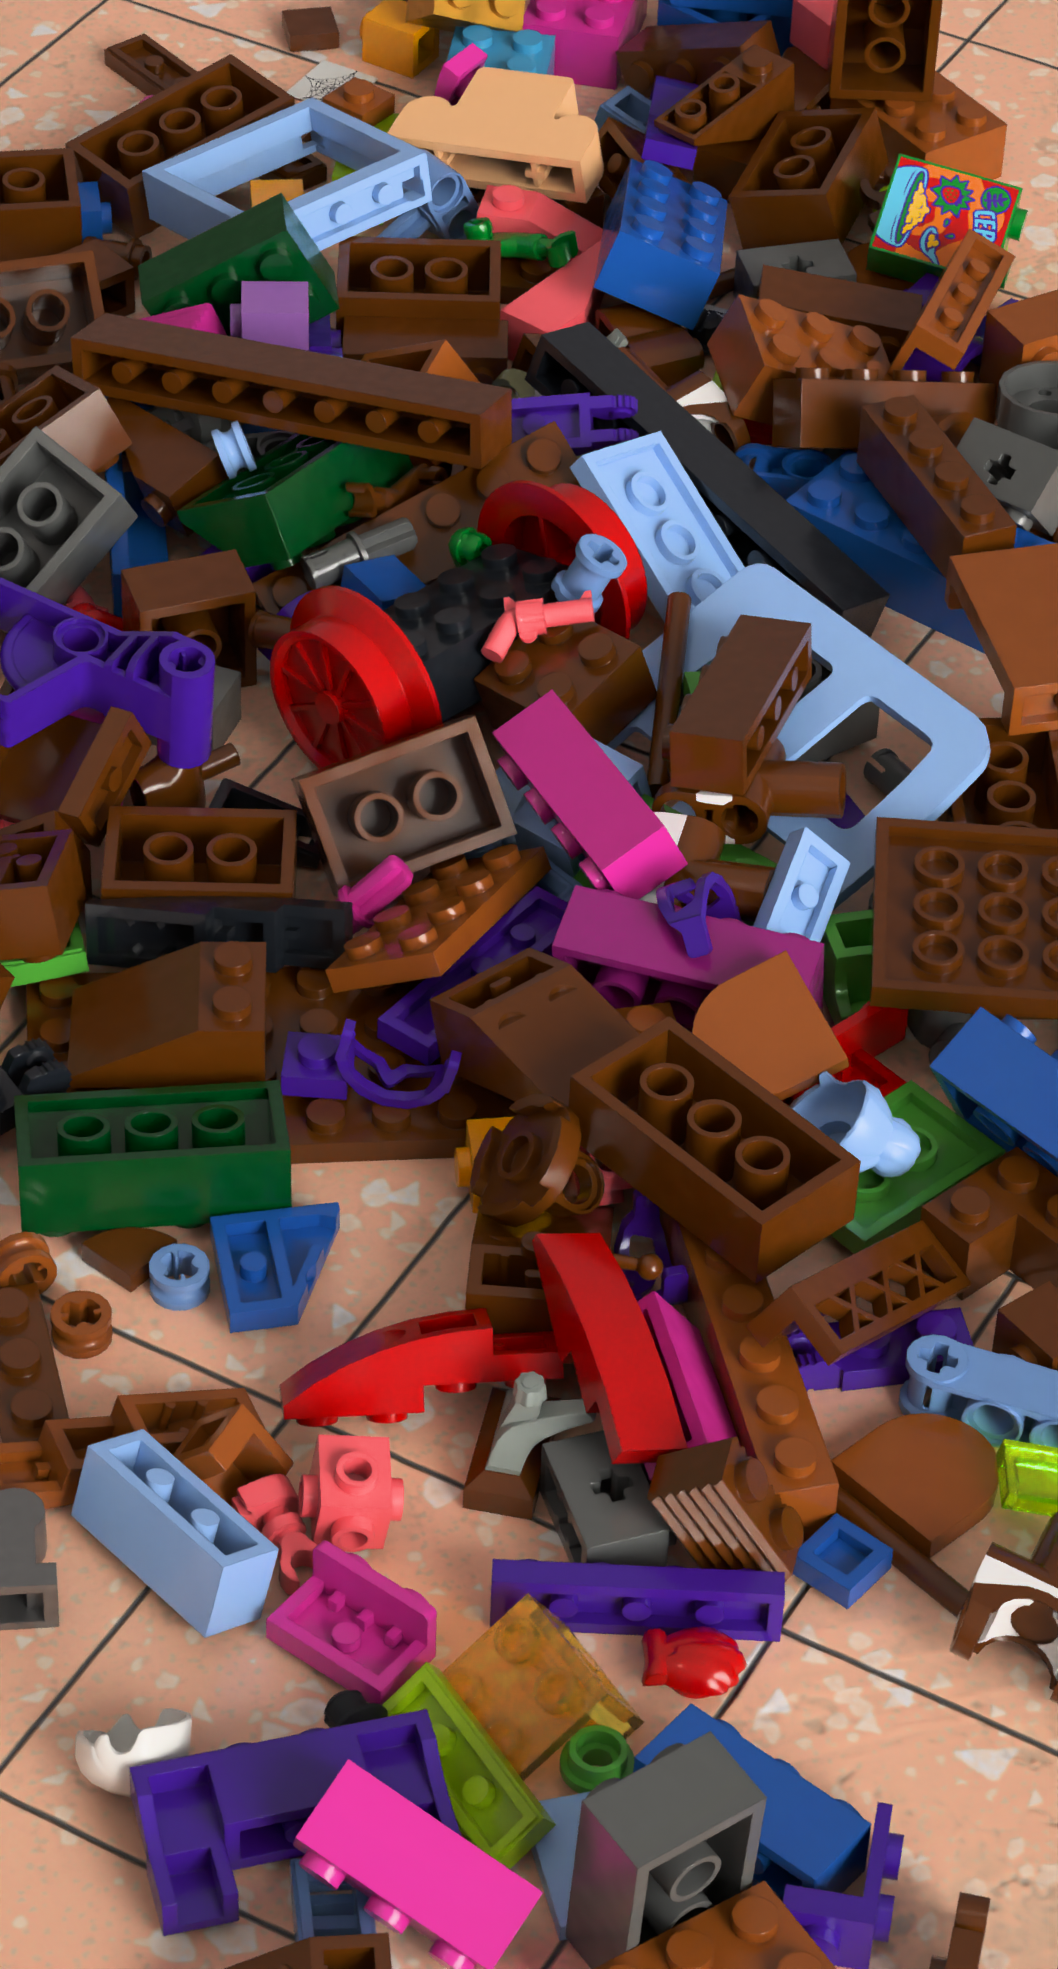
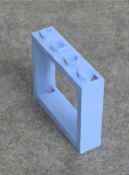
M311 97L142 171L149 218L175 233L191 239L244 212L217 198L216 195L317 151L356 170L353 173L287 201L321 251L432 201L426 151ZM311 132L312 140L302 144L301 136Z

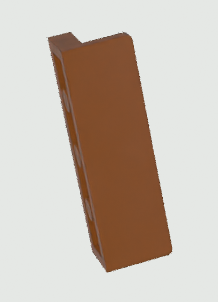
M969 228L938 278L887 373L893 376V370H902L915 347L955 370L1016 256Z

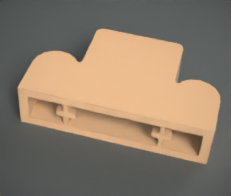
M482 67L477 70L456 105L451 106L450 102L445 98L438 96L416 98L402 108L388 131V134L419 149L428 150L457 171L465 179L469 188L486 190L487 185H514L522 190L540 192L550 199L587 203L604 172L597 124L590 117L579 114L574 81L570 77Z

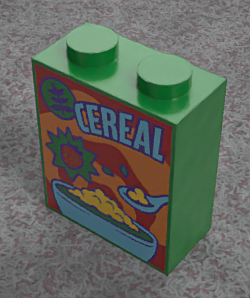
M899 153L868 247L866 270L916 283L927 272L940 277L969 228L1006 250L1009 239L1020 240L1027 218L1028 210L1019 208L1023 188ZM1009 268V270H1008V272H1007V274H1006V276H1005V278H1004L1002 284L1000 285V288H1004V287H1005V284H1006V281H1007V278H1008V275H1009V272H1010V268Z

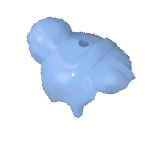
M827 1071L819 1074V1084L806 1090L789 1105L790 1108L858 1158L861 1161L859 1173L871 1168L882 1177H898L909 1171L920 1155L919 1136L904 1119L892 1116L887 1101L882 1096L880 1090L865 1080H852L848 1083L835 1079Z

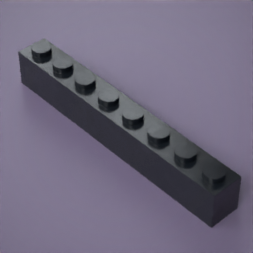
M586 322L541 335L524 379L542 396L590 392L591 396L626 394L636 397L638 399V412L635 416L614 420H603L593 417V429H633L639 433V437L661 431L744 567L757 563L774 567L871 638L890 596L886 590L591 323Z

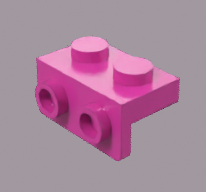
M323 1540L313 1549V1575L266 1619V1638L347 1690L361 1692L366 1702L382 1705L419 1668L436 1656L437 1612L417 1591L399 1586L373 1570L359 1555L346 1553L332 1543Z

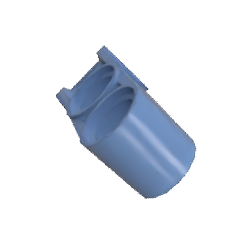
M942 1335L922 1336L911 1343L907 1349L905 1363L910 1377L901 1387L898 1405L903 1415L929 1413L948 1416L976 1429L994 1447H1004L1042 1458L1044 1461L1058 1466L1057 1370L1026 1362L1014 1355L998 1354L959 1343ZM941 1355L943 1356L942 1368L940 1373H934L937 1356ZM927 1389H932L930 1405L925 1407L923 1405Z

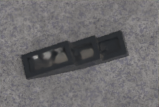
M164 896L96 899L85 903L87 962L90 965L131 968L199 942L239 941L266 942V969L269 973H277L284 965L327 969L345 952L344 945L353 939L352 902L278 897Z

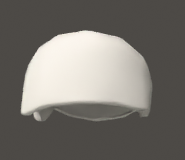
M174 1708L163 1709L156 1725L139 1729L134 1724L129 1714H124L107 1733L96 1730L78 1731L75 1738V1759L81 1773L92 1784L110 1793L131 1797L129 1767L189 1756L192 1727L191 1714Z

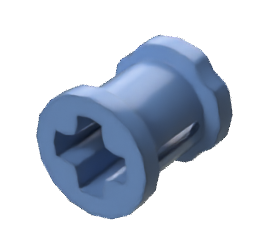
M586 534L579 539L575 547V559L567 570H562L556 574L551 588L559 602L580 599L585 591L591 590L595 613L603 602L601 593L611 579H616L623 574L627 566V559L623 551L611 540L597 534Z

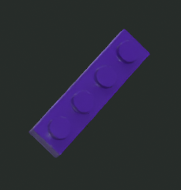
M536 886L518 901L442 976L426 978L381 1015L377 1020V1038L426 1066L432 1064L440 1057L429 999L529 947L552 956V944L568 902Z
M493 1559L490 1629L643 1636L649 1629L659 1628L665 1631L666 1635L686 1628L705 1626L715 1628L734 1640L780 1642L785 1600V1572L756 1571L753 1569L684 1568L681 1566L616 1565L605 1562L572 1563L538 1561L534 1559Z

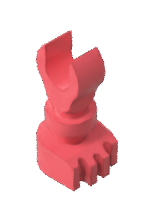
M273 1474L238 1487V1496L231 1499L233 1504L231 1507L279 1548L277 1555L280 1561L279 1582L282 1589L291 1596L300 1587V1581L294 1569L302 1566L313 1569V1549L318 1544L310 1540L305 1534L307 1529L298 1512V1495L289 1478L285 1475Z

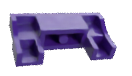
M427 1709L327 1729L313 1728L297 1735L256 1743L242 1742L233 1744L225 1749L129 1767L130 1796L146 1853L147 1877L163 1936L239 1921V1893L232 1870L304 1856L303 1852L293 1846L295 1837L348 1759L461 1836L448 1794L436 1736Z

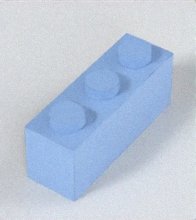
M144 1429L88 1445L71 1516L204 1638L260 1619L279 1548Z

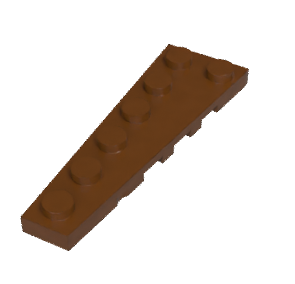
M553 421L510 444L482 469L467 467L351 531H355L357 535H360L401 517L407 518L416 532L418 543L413 550L396 556V558L425 585H429L438 580V576L442 572L455 568L448 547L450 537L456 530L463 527H473L477 530L482 506L494 490L506 483L517 480L533 481L548 487L559 483H569L581 487L570 469L571 465L577 460V457L558 425ZM346 533L326 543L325 545L313 550L312 552L306 555H309L318 550H323L327 547L335 545V543L345 540ZM300 562L290 567L276 570L252 583L256 590V600L262 610L275 615L293 599L313 590L303 574ZM342 579L334 582L331 585L341 586Z

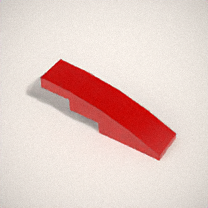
M601 1233L536 1234L532 1239V1244L561 1364L574 1363L586 1413H600L611 1463H656L659 1455L687 1449L670 1384L649 1326L625 1274Z

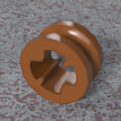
M20 1232L0 1241V1288L37 1282L39 1293L41 1294L54 1283L57 1276V1266L50 1255L48 1244L42 1236L34 1232Z
M73 1291L58 1298L50 1311V1323L52 1325L51 1341L55 1349L61 1354L74 1359L91 1358L107 1350L113 1336V1326L111 1324L112 1308L108 1300L100 1294L91 1291Z

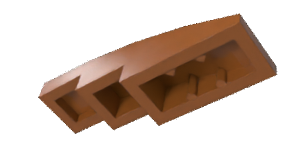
M245 1388L117 1395L110 1416L45 1420L38 1441L0 1443V1490L8 1488L27 1489L42 1499L45 1509L74 1504L88 1445L144 1429L171 1454H174L198 1419L241 1403L246 1406L263 1427L264 1425Z

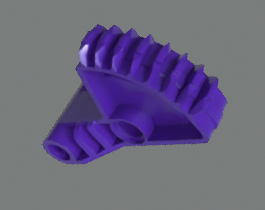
M0 577V629L8 632L1 646L0 664L4 677L15 690V692L9 695L0 694L1 746L5 748L13 747L80 708H92L103 713L106 717L112 706L133 712L145 733L157 737V755L167 765L179 769H191L201 766L209 759L212 748L215 655L210 648L174 631L118 630Z

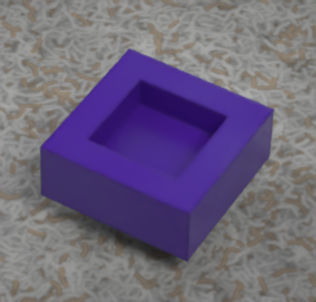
M288 1031L281 1072L282 1095L347 1100L349 1084L342 1078L337 1061L334 1060L341 1035Z

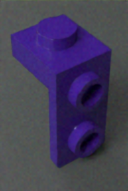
M882 1802L877 1804L863 1897L788 1884L785 1886L783 1904L834 1966L869 1969L873 1940L887 1943L889 1941L895 1896L881 1894L880 1891L882 1878L898 1880L904 1834L889 1832L893 1804Z

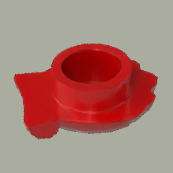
M711 1627L686 1628L666 1635L665 1631L659 1628L649 1629L644 1633L641 1640L644 1652L642 1685H667L676 1693L687 1698L701 1699L726 1693L729 1688L738 1684V1674L745 1670L747 1666L743 1653L738 1650L737 1642L725 1633Z

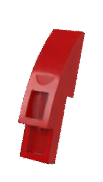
M486 1308L449 1311L409 1319L377 1329L334 1348L308 1363L279 1385L280 1402L284 1420L296 1419L298 1424L307 1427L329 1426L335 1424L338 1421V1417L366 1416L367 1420L375 1423H396L407 1419L408 1413H424V1386L435 1385L438 1391L446 1393L469 1392L477 1387V1383L505 1382L507 1387L513 1388L515 1379L521 1373L532 1371L543 1376L546 1385V1379H564V1364H561L553 1331L493 1334V1327Z

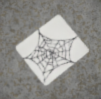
M323 60L293 85L287 93L303 101L311 97L321 101L324 96L354 77L370 81L372 84L378 78Z

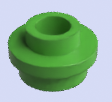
M591 1725L581 1728L565 1744L560 1754L561 1776L564 1782L577 1793L590 1792L597 1785L610 1778H619L621 1780L632 1774L634 1769V1754L626 1739L617 1730L604 1725Z

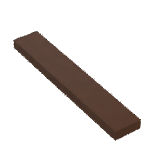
M141 34L104 49L105 65L147 96L156 95L197 72L146 34ZM309 154L258 178L261 180L303 179V189L306 190L327 181V165L312 154Z

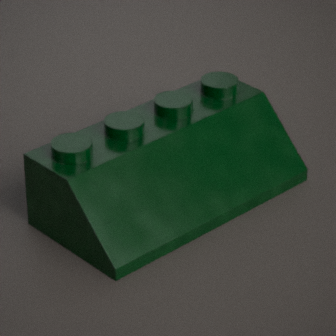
M295 433L255 459L256 470L250 472L247 468L237 471V477L233 479L226 478L177 510V514L181 523L221 551L236 549L245 568L269 563L271 570H280L299 563L300 557L304 556L302 551L306 548L316 547L336 537L334 529L338 526L348 525L364 518L348 517V511L354 506L355 496L354 493L346 492L345 484L347 482L370 483L372 487L389 488L413 468L409 455Z
M280 1080L14 1096L22 1232H34L47 1237H60L71 1232L112 1230L126 1227L177 1226L191 1229L210 1223V1217L292 1207L291 1149Z

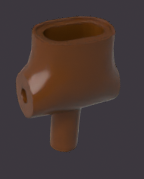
M228 743L214 749L205 763L191 769L171 767L161 761L156 754L155 758L139 768L129 788L133 806L205 808L206 794L204 781L240 765V757L232 743Z

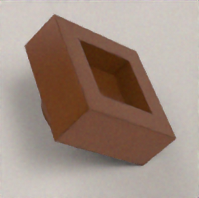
M357 77L352 78L322 98L323 103L371 126H375L395 113V94L373 85L370 81Z

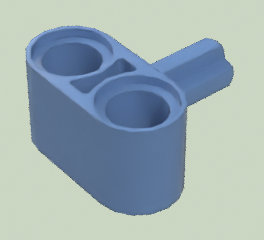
M421 149L426 151L432 201L399 215L377 237L419 238L428 230L440 239L467 240L463 231V225L469 220L477 218L479 206L465 179L457 171L428 150Z

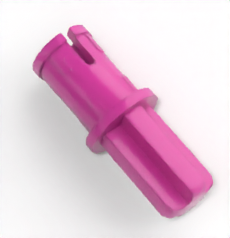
M389 855L352 888L344 885L338 890L339 898L335 901L352 902L353 935L356 932L358 933L363 927L370 929L374 925L373 918L411 885L414 875L408 865L398 856Z

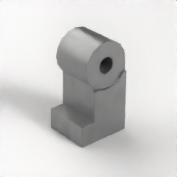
M22 1488L0 1490V1630L59 1627L56 1562L41 1563L47 1551L45 1507L42 1499L37 1494Z

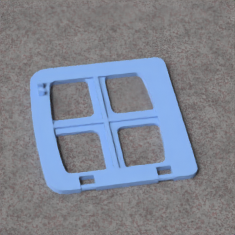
M752 564L737 572L690 611L683 677L684 672L701 671L705 664H711L716 656L720 638L728 636L740 615L811 623L812 658L832 673L797 702L777 738L785 748L786 761L798 759L857 708L867 702L874 703L931 746V751L913 771L852 828L841 829L827 818L770 816L766 831L784 845L789 833L807 827L851 863L833 908L834 910L874 877L877 817L935 821L984 772L991 753L986 726L966 707L777 569L767 564ZM663 634L642 650L656 691ZM656 698L607 746L616 749L634 732L641 733L651 741ZM499 767L495 772L511 816H513L516 807L525 798L523 794L531 788L527 784L518 791L501 767ZM679 801L671 807L684 815L696 816L691 806L683 801ZM514 835L503 839V845H517Z

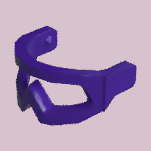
M705 873L696 883L693 879L688 878L660 887L656 891L659 910L667 923L682 933L685 948L690 958L708 955L713 950L706 924V916L719 919L733 918L742 921L732 889L722 875L717 873ZM695 889V894H691L690 891ZM711 889L716 893L718 898L715 901H713L710 905H707V899L709 891ZM674 898L686 904L678 912H675Z
M346 1018L334 1060L337 1061L342 1078L358 1095L381 1106L411 1109L430 1105L442 1098L446 1093L449 1094L459 1068L462 1052L451 1050L450 1056L444 1065L402 1064L398 1068L391 1070L385 1058L365 1048L355 1039L356 1033L354 1029L356 1021ZM355 1056L374 1068L384 1088L369 1081L355 1069ZM407 1078H432L425 1090L411 1092L386 1090Z
M635 1189L633 1191V1209L621 1220L614 1243V1253L630 1256V1238L633 1235L651 1238L655 1255L659 1256L663 1262V1272L660 1275L661 1289L657 1290L656 1293L670 1305L687 1303L689 1275L684 1265L672 1266L664 1231L660 1222V1208ZM622 1269L637 1301L653 1289L656 1279L645 1280L640 1277L637 1271Z

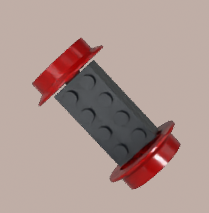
M528 480L511 481L500 486L488 496L479 515L477 532L485 533L491 538L492 545L485 548L479 557L463 566L442 572L438 576V580L422 589L398 597L392 606L382 610L360 593L341 586H322L306 594L294 610L290 631L281 636L276 642L270 659V680L273 695L280 715L299 748L316 767L322 768L442 724L481 701L482 699L473 679L492 662L481 653V649L497 619L505 612L503 598L510 597L514 601L543 598L544 604L559 602L551 588L552 581L557 573L569 568L576 557L575 547L579 539L586 534L604 536L614 542L626 556L627 566L625 571L618 578L609 581L601 593L603 602L598 611L594 613L595 623L629 640L630 630L638 625L645 612L647 580L642 559L634 540L615 512L595 494L574 484L559 483L548 487ZM517 633L514 640H516L519 637V633Z

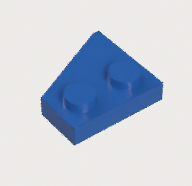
M338 1202L210 1217V1238L230 1333L299 1324L340 1228V1208Z

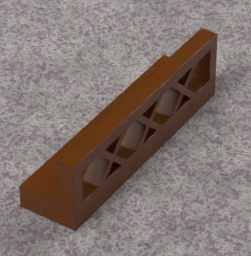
M921 1220L790 1286L750 1321L746 1327L762 1348L801 1329L829 1366L959 1296L972 1283L924 1220ZM921 1258L937 1279L922 1272ZM893 1280L903 1285L906 1297L891 1290L889 1282ZM862 1298L872 1303L873 1314L857 1307L856 1299ZM827 1315L839 1322L840 1338L823 1316Z

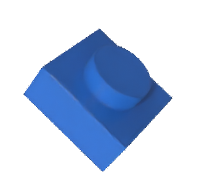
M98 181L78 182L81 203L82 244L87 236L103 239V234H112L110 202H100Z
M836 1513L799 1548L793 1575L848 1610L891 1569L894 1549Z

